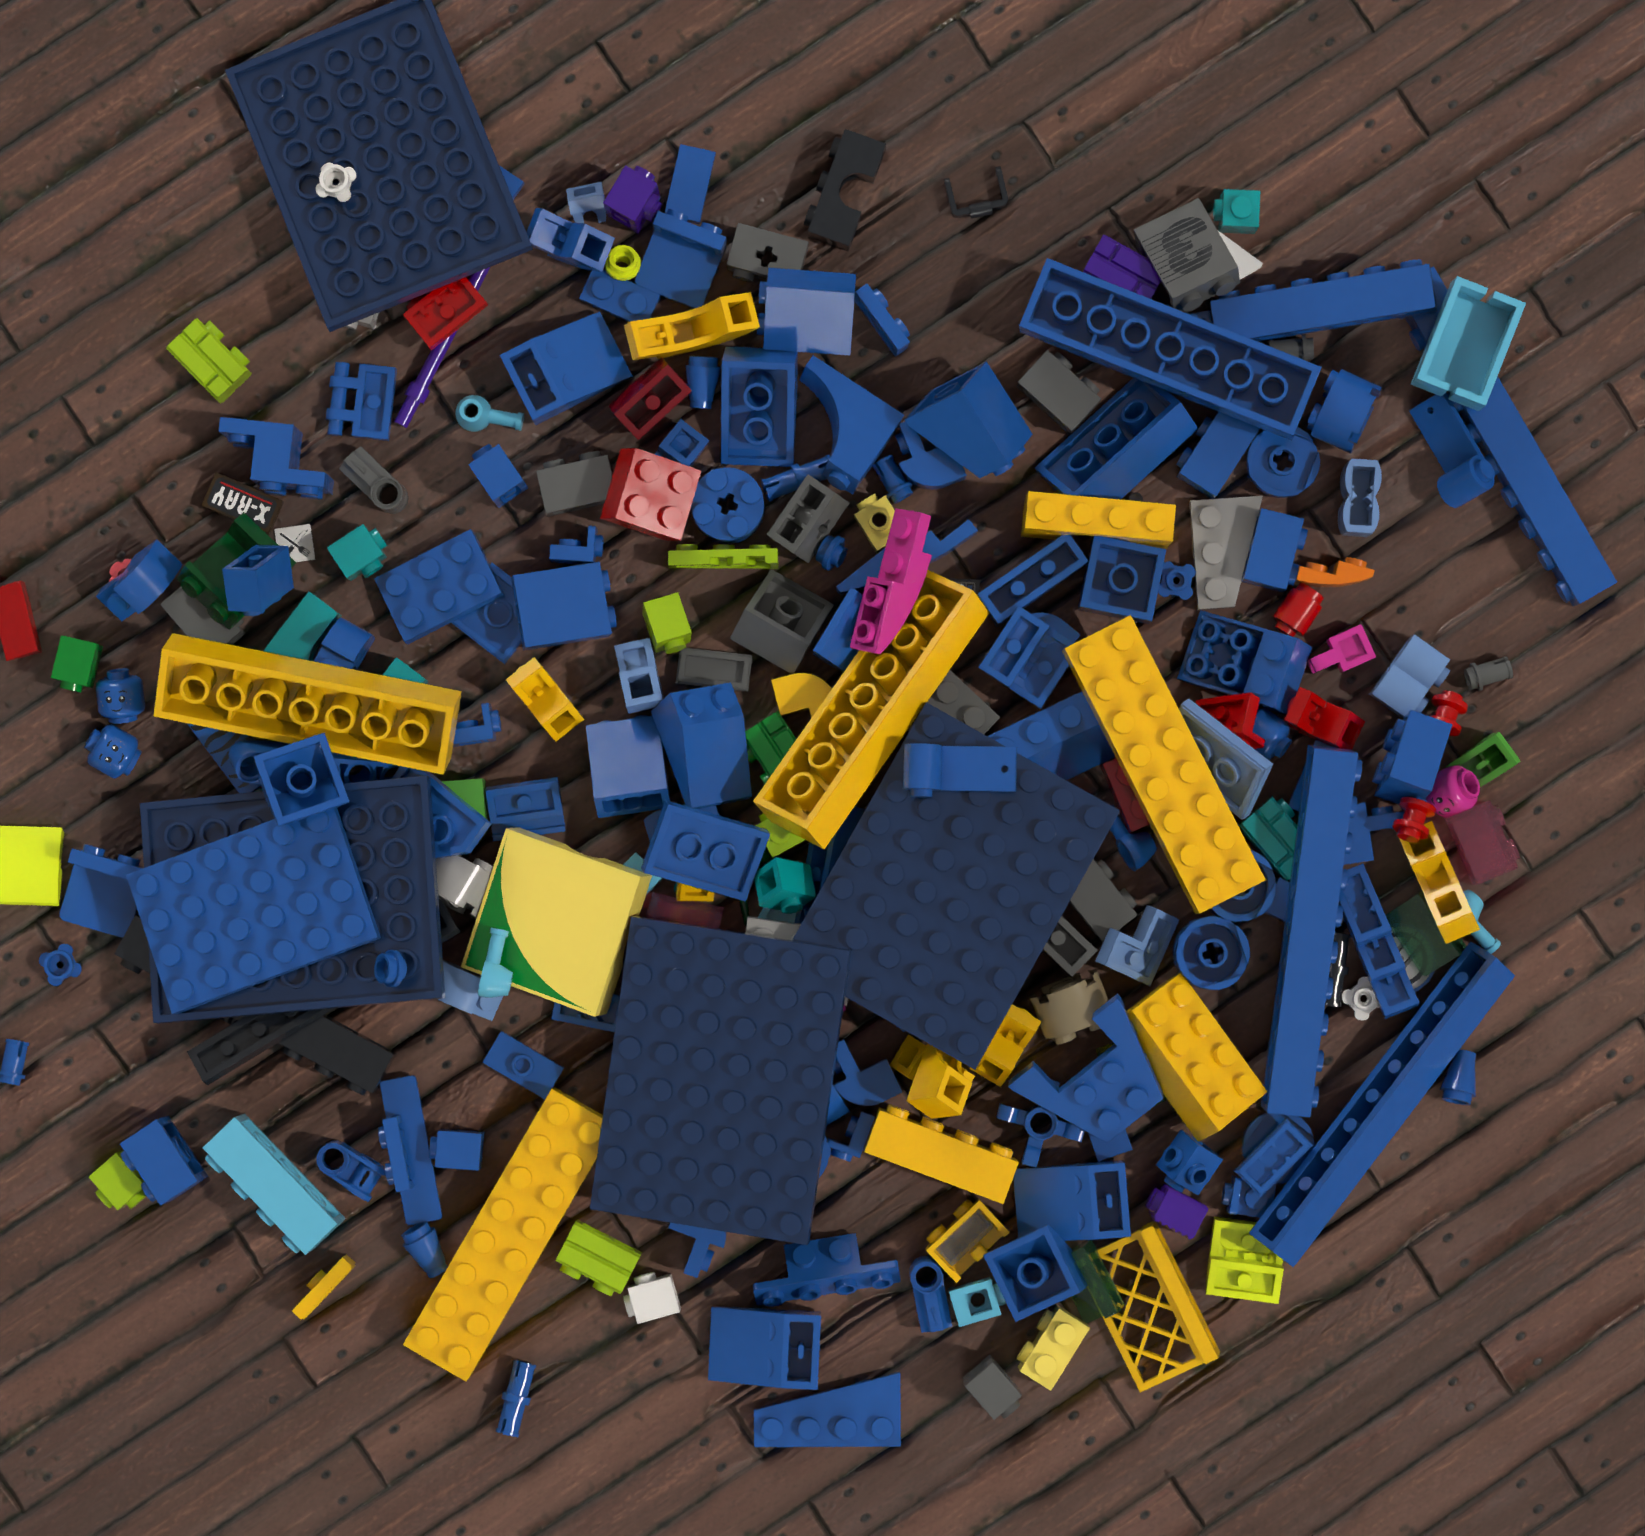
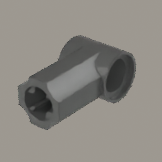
M360 446L343 461L339 469L378 508L390 514L399 513L405 509L409 500L406 488L363 447ZM388 487H396L398 491L396 500L391 504H383L381 499L383 491Z

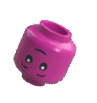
M1460 765L1449 766L1438 771L1432 792L1425 800L1436 808L1435 813L1439 816L1447 818L1472 809L1476 805L1480 793L1479 781L1472 771Z

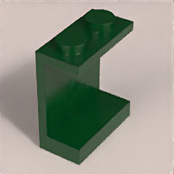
M244 512L233 521L228 532L193 564L190 561L187 562L177 578L183 591L191 598H196L207 608L208 614L215 622L223 624L229 630L245 615L241 611H228L222 569L255 545L279 546ZM290 557L291 569H293L296 562Z

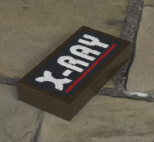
M216 472L201 506L233 520L244 512L266 534L270 535L284 501Z

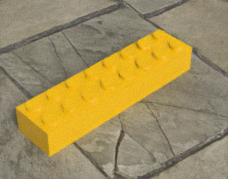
M927 570L914 606L892 642L881 654L858 651L753 800L756 806L772 823L822 849L826 848L917 718L925 703L928 702L988 616L989 611L976 593L965 586Z
M1129 615L1064 648L1062 653L1195 914H1200L1265 881L1266 879L1132 616Z
M172 633L161 652L153 716L288 744L325 733L333 753L444 775L452 756L462 691Z
M556 1087L551 1089L403 1343L404 1346L465 1382L468 1381L596 1162L602 1114Z

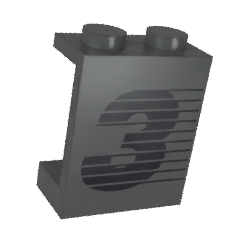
M1199 198L1134 229L1136 247L1140 254L1144 257L1147 256L1170 296L1172 308L1185 312L1192 311L1198 308L1203 301L1215 295H1225L1231 292L1236 285L1240 284L1238 266Z

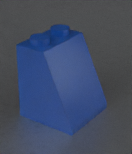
M987 362L929 391L905 419L909 427L978 478H982L992 472L995 476H998L1009 470L1014 465L1012 460L1026 450L1024 445L1033 435Z

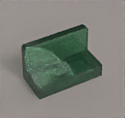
M1422 889L1414 893L1406 902L1386 914L1393 933L1423 976L1429 975L1458 957L1467 947L1461 938L1448 944L1445 943Z
M1092 1240L1072 1248L1071 1254L1088 1285L1080 1293L1071 1296L1083 1321L1090 1323L1102 1316L1106 1319L1118 1313L1125 1304Z

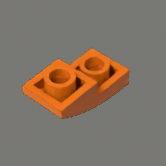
M1346 557L1345 562L1338 561L1335 563L1332 574L1327 573V566L1307 562L1306 567L1299 566L1295 584L1301 582L1314 587L1347 586L1369 580L1373 577L1375 570L1366 568V561Z

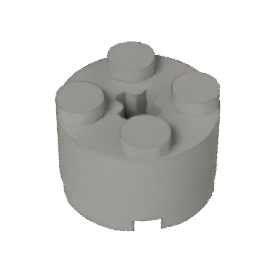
M462 855L436 859L438 898L444 902L446 907L461 914L464 913L466 908L472 910L471 918L476 919L493 866L478 858H475L472 863L462 858Z

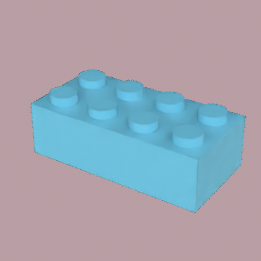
M246 1114L234 1117L203 1147L208 1153L205 1157L208 1164L218 1173L224 1170L233 1179L230 1185L234 1191L244 1200L250 1197L259 1208L256 1210V1213L270 1227L276 1224L285 1234L282 1240L295 1253L301 1250L305 1255L308 1254L346 1219Z

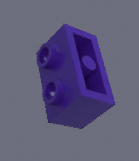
M625 165L603 202L607 216L632 231L639 233L646 220L650 222L654 220L662 205L659 202L660 194L658 185L654 181L655 176L640 166L636 165L633 170Z

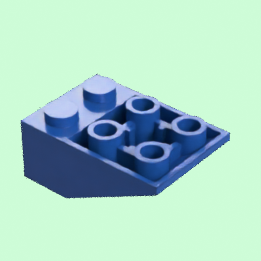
M600 312L535 337L500 355L535 425L633 377Z
M1200 610L1177 679L1225 696L1251 692L1260 698L1258 707L1287 715L1288 704L1297 694L1312 647L1293 636Z
M1122 1160L1016 1169L1013 1182L1018 1238L1048 1224L1064 1241L1131 1237L1125 1162Z
M711 1306L708 1380L774 1388L818 1390L821 1311Z

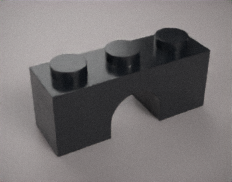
M847 129L844 130L842 138L835 136L828 155L829 158L834 159L829 172L822 171L816 191L821 193L817 206L810 205L804 221V225L809 227V238L849 252L861 220V211L846 206L840 198V190L844 184L856 179L874 184L886 151V143Z

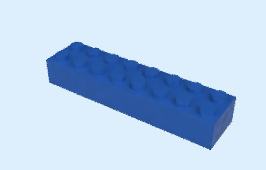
M1049 258L1045 261L1019 325L1020 333L1291 441L1322 368Z

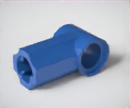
M930 1256L916 1258L909 1268V1276L921 1333L936 1332L952 1327L941 1266ZM924 1266L933 1268L936 1271L935 1279L930 1283L919 1282L916 1279V1273L920 1268Z

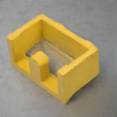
M979 1198L974 1203L969 1199L964 1201L952 1213L957 1218L947 1228L940 1224L926 1238L930 1243L925 1248L926 1251L956 1283L975 1261L978 1262L984 1257V1254L988 1253L987 1250L1002 1236L1006 1237L1010 1233Z

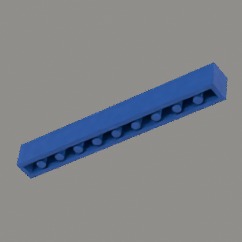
M1434 266L1431 268L1438 312L1400 318L1401 320L1405 318L1412 331L1409 332V336L1418 351L1425 349L1447 293V288ZM1498 376L1486 406L1480 411L1451 401L1457 412L1461 413L1467 424L1468 431L1476 444H1479L1485 455V460L1492 465L1495 475H1497L1504 487L1500 489L1504 501L1510 508L1515 506L1522 518L1518 521L1522 532L1527 539L1533 538L1540 549L1537 552L1540 563L1546 571L1552 570L1558 580L1555 587L1565 603L1570 601L1574 607L1616 584L1617 580Z
M1308 745L1263 1085L1267 1093L1262 1096L1261 1107L1267 1113L1310 1117L1311 1109L1317 1107L1319 1100V1087L1315 1086L1316 1072L1322 1071L1324 1052L1319 1050L1321 1035L1326 1036L1329 1023L1328 1014H1324L1326 999H1331L1333 993V978L1329 977L1330 964L1336 963L1338 955V942L1334 941L1335 927L1341 926L1343 918V907L1338 904L1340 891H1345L1348 879V871L1343 869L1345 854L1349 855L1352 848L1353 837L1352 833L1348 832L1349 820L1355 817L1357 811V796H1353L1354 782H1359L1362 773V760L1358 759L1357 752L1349 749Z
M1473 942L1468 944L1249 1232L1251 1236L1294 1268L1513 980L1515 975L1505 965Z

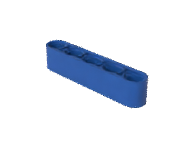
M240 740L230 748L229 761L241 781L249 784H261L255 762L246 767L240 766L241 762L247 757L256 756L289 744L272 741ZM332 752L343 784L392 779V777H384L385 773L391 768H400L397 765ZM364 765L359 773L355 775L349 774L352 767Z

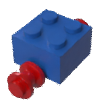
M1442 691L1441 694H1435L1432 697L1431 703L1437 708L1435 715L1427 716L1410 710L1403 720L1397 719L1394 728L1389 729L1383 744V749L1388 752L1383 762L1378 763L1372 782L1377 784L1374 796L1399 804L1400 808L1405 811L1402 819L1394 820L1392 828L1398 832L1397 836L1407 842L1418 843L1419 839L1428 838L1429 829L1424 826L1426 818L1435 816L1436 808L1425 799L1432 792L1448 737L1458 736L1462 729L1456 720L1458 715L1466 714L1468 705L1463 701V697L1453 691Z

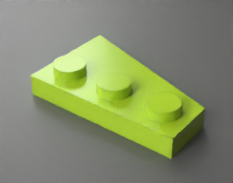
M678 544L676 545V550L668 551L669 568L778 569V548H771V545H749V549H735V545L718 544L713 545V550H698V545Z

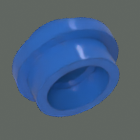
M828 535L822 541L816 554V561L822 564L823 569L830 571L834 566L838 568L842 565L848 552V548L845 547V539L841 536L834 538Z
M388 950L385 953L379 954L374 965L375 977L379 983H384L387 987L399 986L407 973V964L401 953L397 950Z

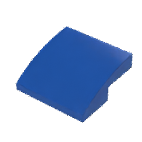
M1018 606L978 668L1041 709L1069 667L1062 651L1064 648L1074 644V642Z

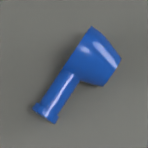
M1117 816L1110 831L1116 839L1118 851L1124 862L1131 870L1136 871L1143 867L1157 851L1156 844L1147 831L1129 833L1120 817Z

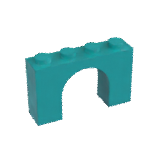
M308 591L264 649V652L313 661L318 647L342 615ZM397 657L383 674V676L423 684L429 682Z

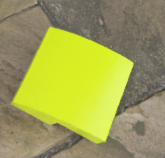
M0 826V904L59 906L63 875L61 858L64 831L61 827Z
M1214 1216L1207 1267L1206 1295L1279 1304L1284 1271L1283 1259L1249 1234L1257 1222Z

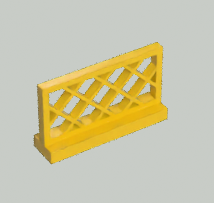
M1152 1221L1142 1226L1141 1229L1132 1232L1131 1237L1119 1238L1077 1258L1089 1282L1088 1288L1140 1393L1203 1363L1207 1364L1219 1358L1220 1350L1157 1222ZM1135 1240H1138L1144 1252L1140 1266L1119 1259L1123 1247ZM1118 1249L1116 1257L1107 1255L1108 1253ZM1097 1258L1112 1262L1113 1266L1108 1280L1104 1281L1093 1277L1086 1263ZM1146 1260H1148L1152 1270L1144 1268ZM1117 1264L1138 1272L1132 1290L1111 1283ZM1142 1273L1157 1278L1160 1290L1156 1299L1136 1292ZM1097 1284L1105 1287L1103 1295L1101 1294ZM1109 1289L1130 1296L1124 1314L1108 1309L1105 1299ZM1163 1293H1164V1295H1165V1297H1166L1168 1303H1165V1302H1163V1301H1160L1161 1296H1162ZM1133 1298L1154 1305L1148 1323L1127 1316ZM1158 1306L1173 1311L1177 1319L1173 1332L1152 1325ZM1113 1317L1121 1320L1119 1329ZM1125 1322L1146 1329L1140 1347L1124 1341L1121 1333ZM1179 1325H1180V1327H1181V1329H1182V1331H1183L1185 1337L1182 1336V1335L1176 1334ZM1149 1331L1170 1338L1165 1356L1144 1349ZM1174 1339L1189 1344L1195 1358L1184 1363L1168 1358ZM1130 1351L1138 1353L1135 1361ZM1141 1355L1162 1362L1158 1375L1145 1381L1137 1367ZM1166 1364L1174 1366L1173 1368L1163 1372Z

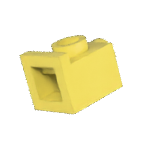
M873 494L857 504L860 511L854 514V518L876 554H878L886 547L895 510L886 495L878 499L876 494ZM883 514L887 520L886 524L882 527L875 526L872 522L873 516Z

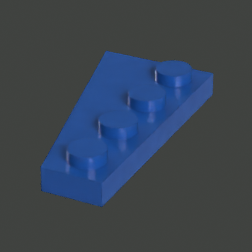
M900 1371L887 1374V1376L856 1382L852 1385L821 1391L813 1395L755 1408L754 1447H901Z

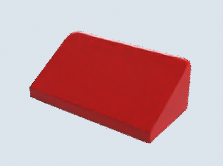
M21 580L0 587V638L6 661L42 653L26 585Z

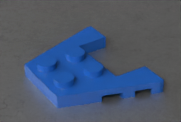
M1118 993L1092 1014V1020L1115 1044L1061 1087H1058L1034 1061L1008 1082L1009 1088L1106 1143L1163 1100L1162 1089L1138 1040L1133 1023L1127 1015L1122 998Z

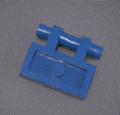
M335 362L334 376H330L329 387L333 388L331 407L327 408L325 419L329 421L328 435L342 436L343 422L353 423L351 436L354 438L389 441L397 368L359 364L358 378L348 377L349 363ZM347 390H356L354 410L345 409Z

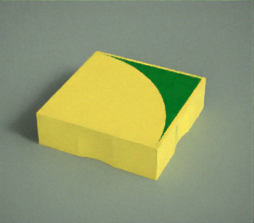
M520 827L506 828L461 968L481 975L491 938L490 929L506 930L509 933L508 937L505 938L500 965L513 972L512 987L594 1017L607 1014L623 967V957L628 941L631 917H639L652 875L606 858L584 855L564 843Z

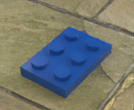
M471 529L374 578L402 639L407 645L504 596L474 531Z
M665 800L641 869L646 874L746 901L770 832L764 828Z

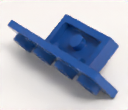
M415 1075L382 1081L380 1089L386 1118L382 1119L383 1126L378 1127V1135L381 1148H388L390 1163H385L387 1182L389 1185L394 1184L396 1192L401 1194L407 1225L439 1220L443 1214L432 1158H429L430 1146L417 1078Z
M856 1233L810 1240L808 1245L797 1243L784 1245L788 1278L754 1283L753 1292L756 1305L774 1307L783 1304L785 1301L796 1299L811 1301L819 1298L821 1295L832 1293L848 1295L854 1293L857 1289L869 1287L884 1289L892 1286L893 1283H899L901 1279L897 1260L861 1266Z

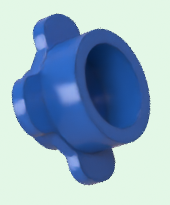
M1170 561L1164 562L1161 584L1158 590L1159 595L1162 597H1168L1169 595L1179 596L1182 600L1189 599L1193 595L1191 581L1196 574L1195 568L1190 564L1176 566ZM1175 577L1180 579L1179 584H1174L1173 579Z
M61 944L58 950L41 954L39 964L44 967V971L48 975L49 984L59 986L64 979L78 977L81 974L82 966L76 963L72 955L73 948L71 945ZM59 961L63 962V968H58L57 963Z

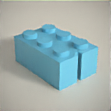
M1457 276L1449 285L1411 385L1439 396L1444 395L1447 391L1451 392L1449 400L1480 411L1488 402L1526 303L1494 291L1488 297L1486 303L1480 300L1486 295L1488 288Z

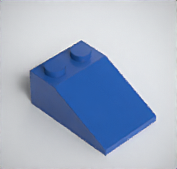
M725 347L722 358L721 464L780 467L794 465L798 352L765 350L763 348Z
M731 682L669 693L651 710L686 806L701 809L747 800L752 797L744 715Z

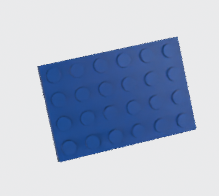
M337 807L278 827L275 819L126 875L172 1014L182 1013L381 938Z

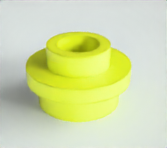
M618 245L610 250L604 266L606 272L612 278L627 281L634 278L639 272L641 259L632 247ZM618 262H625L628 264V267H619L616 264Z

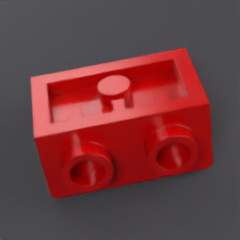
M467 277L435 289L426 296L423 294L412 299L406 306L408 310L403 316L432 351L486 308L488 304Z
M1249 692L1196 700L1198 706L1252 748L1264 747L1265 739L1253 732L1260 702L1259 697Z

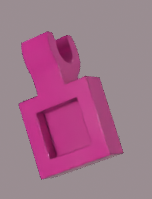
M1362 624L1327 639L1330 650L1309 659L1307 664L1312 674L1336 663L1342 673L1376 658V655Z

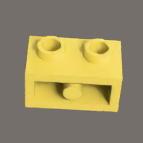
M1057 1304L1052 1311L1047 1309L1036 1326L1040 1330L1033 1343L1027 1341L1017 1356V1360L1020 1361L1018 1365L1019 1371L1050 1391L1090 1329L1087 1323Z

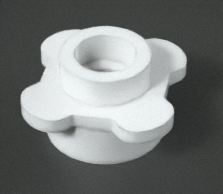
M331 162L324 164L319 177L320 183L316 185L317 194L322 198L331 196L337 198L340 202L348 201L351 198V183L357 177L355 170L351 167L344 168ZM335 179L339 180L338 185H333Z
M1368 977L1359 978L1357 985L1353 986L1350 990H1344L1342 993L1343 1003L1349 1004L1355 1011L1354 1016L1358 1020H1367L1370 1012L1375 1008H1380ZM1362 995H1365L1367 997V1000L1365 1002H1362L1360 1000V997Z

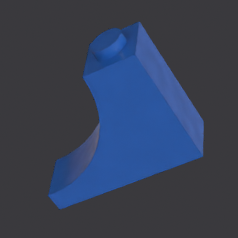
M813 355L806 364L799 381L805 384L819 398L831 423L833 434L832 452L822 475L828 479L833 487L842 491L846 490L853 495L898 429L904 414Z

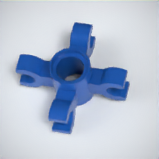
M1052 1080L1059 1087L1060 1082ZM1000 1103L996 1114L997 1119L1024 1126L1029 1137L1021 1163L1035 1168L1039 1161L1044 1140L1051 1138L1053 1135H1058L1082 1142L1085 1130L1072 1123L1058 1120L1054 1113L1038 1104L1025 1111ZM1040 1112L1048 1114L1051 1120L1049 1129L1043 1133L1034 1132L1030 1126L1031 1118Z

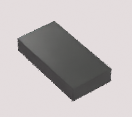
M684 648L679 651L676 684L707 687L731 682L735 691L748 692L752 655Z

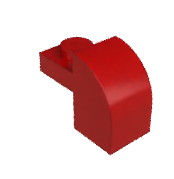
M1299 687L1296 696L1290 700L1285 721L1294 730L1332 747L1349 750L1353 749L1365 723L1363 719L1353 712L1326 702L1312 691Z

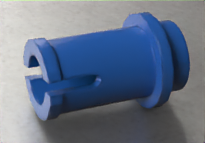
M893 455L886 456L872 465V468L876 471L888 492L886 495L887 499H892L894 504L913 494L910 488L913 485L912 482L906 481Z
M6 1039L0 1070V1082L20 1086L21 1079L26 1077L22 1073L30 1043Z

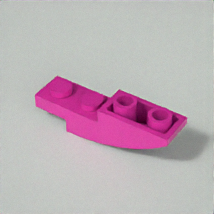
M895 508L878 578L867 576L850 648L881 654L903 626L920 593L932 557L931 554L922 552L931 519L930 515Z

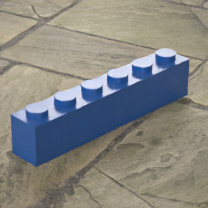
M1420 259L1401 262L1400 269L1386 271L1385 266H1374L1363 269L1364 275L1349 277V272H1339L1327 275V281L1313 283L1312 278L1291 281V287L1277 289L1275 284L1263 285L1254 288V294L1241 296L1240 291H1231L1219 296L1218 300L1210 301L1213 323L1215 325L1258 342L1438 311L1431 267L1429 264L1422 265V260Z

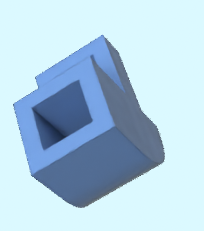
M650 638L615 645L620 670L619 676L628 713L631 714L655 708L664 698Z
M443 960L445 998L438 1000L467 1013H473L492 1021L503 996L493 998L478 996L481 976Z

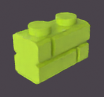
M196 318L166 349L219 403H223L251 376L252 373L245 367L250 360L236 346L229 350L220 341L225 335L210 320L204 325Z
M577 1219L555 1261L562 1264L559 1270L578 1280L581 1275H584L595 1281L592 1286L593 1288L612 1296L614 1291L619 1294L622 1293L642 1252Z

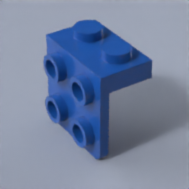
M668 209L667 214L658 211L653 222L654 232L643 257L640 270L636 275L635 282L642 288L694 309L704 305L727 246L726 237L721 235L723 230L705 222H702L701 227L687 222L688 216L672 209Z
M84 844L82 850L72 848L68 863L74 864L61 906L60 918L69 923L123 938L137 914V907L126 875L143 869V867L139 866L140 859L119 854L118 860L105 857V849Z

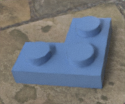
M1147 905L1133 938L1109 928L1095 962L1151 986L1179 919Z

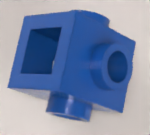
M1180 1130L1169 1147L1166 1148L1156 1166L1167 1175L1164 1181L1172 1188L1181 1193L1186 1188L1199 1195L1223 1159L1204 1142H1198L1195 1137Z

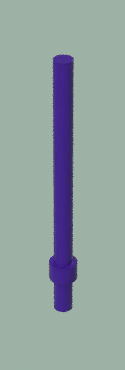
M490 267L469 276L468 280L477 291L482 285ZM457 331L430 351L415 382L411 381L404 393L407 397L394 420L398 425L407 428L419 404H424L430 393L428 387Z

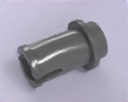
M1303 334L1298 339L1269 340L1270 347L1305 361L1314 359L1313 337L1306 338V335Z
M1503 656L1502 658L1476 665L1474 662L1470 663L1469 668L1464 669V677L1470 690L1476 688L1477 691H1481L1485 685L1505 679H1512L1513 670L1508 657Z

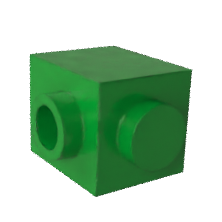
M61 635L51 678L60 680L59 688L81 693L83 686L93 688L103 646Z

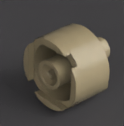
M1088 970L1089 978L1082 979L1080 973H1076L1072 977L1067 976L1047 984L1041 988L1043 995L1037 997L1034 992L1029 995L1036 1017L1041 1021L1040 1027L1046 1039H1052L1058 1045L1073 1040L1077 1037L1075 1032L1089 1027L1090 1031L1101 1029L1092 1020V1014L1109 999L1097 970Z

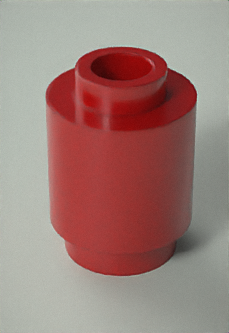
M1300 582L1296 589L1291 588L1273 615V618L1277 621L1275 628L1282 634L1303 637L1321 611L1322 607L1320 604L1324 597L1308 585Z

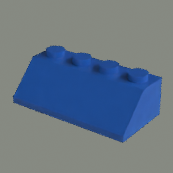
M1133 378L1041 461L1035 469L1057 494L1121 500L1199 428L1182 403L1168 391Z
M1083 692L1075 694L988 736L1006 747H1017L1018 754L1065 780L1115 758Z

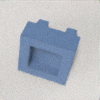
M602 182L566 189L570 214L573 216L575 223H584L583 215L588 211H593L597 214L599 223L606 222V211L603 205L605 195Z

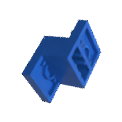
M220 417L219 432L228 439V442L233 443L234 447L254 449L250 479L260 486L259 489L264 490L265 494L286 496L287 490H293L297 494H301L300 497L316 500H322L323 494L333 495L334 480L325 472L299 470L303 433L292 424Z

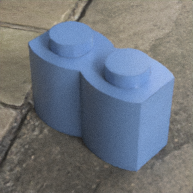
M1350 459L1342 469L1340 491L1344 500L1338 511V528L1342 536L1368 537L1373 534L1378 525L1379 505L1375 496L1380 489L1382 474L1377 460Z
M1413 634L1403 645L1369 695L1403 719L1410 710L1421 713L1429 702V699L1424 697L1432 685L1438 688L1448 676L1450 670L1446 668V665L1450 659Z

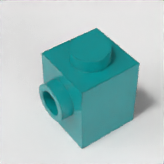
M1224 189L1220 199H1214L1213 221H1219L1218 231L1236 234L1256 233L1259 228L1260 191Z
M364 524L327 547L345 577L350 581L361 574L367 578L383 567L381 561L387 558L382 550L387 544L376 528L370 531Z
M775 857L756 872L754 880L759 906L781 910L785 914H792L802 910L804 905L816 897L810 864Z

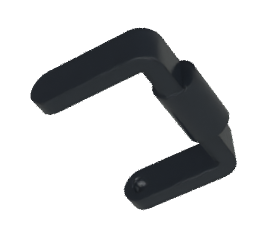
M1001 166L995 167L1002 198L1000 200L991 202L986 200L957 209L950 179H944L953 217L962 218L970 216L973 219L991 215L993 210L1002 209L1007 205L1008 195Z

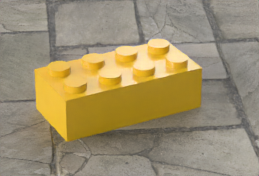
M1182 973L1160 984L1126 1011L1130 1021L1133 1023L1138 1040L1144 1053L1147 1055L1163 1094L1198 1142L1219 1132L1267 1093L1265 1087Z
M889 1103L887 1109L878 1108L864 1146L865 1153L1004 1204L1019 1164L1017 1159L1012 1157V1149L991 1142L990 1147L987 1148L977 1144L979 1140L977 1136L957 1129L955 1135L943 1131L944 1125L924 1116L921 1122L908 1118L910 1114L908 1110Z

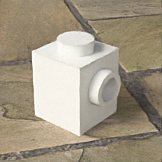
M655 1272L636 1276L634 1277L635 1284L628 1287L629 1295L623 1296L627 1314L629 1317L635 1316L637 1324L681 1311L672 1274L656 1278Z

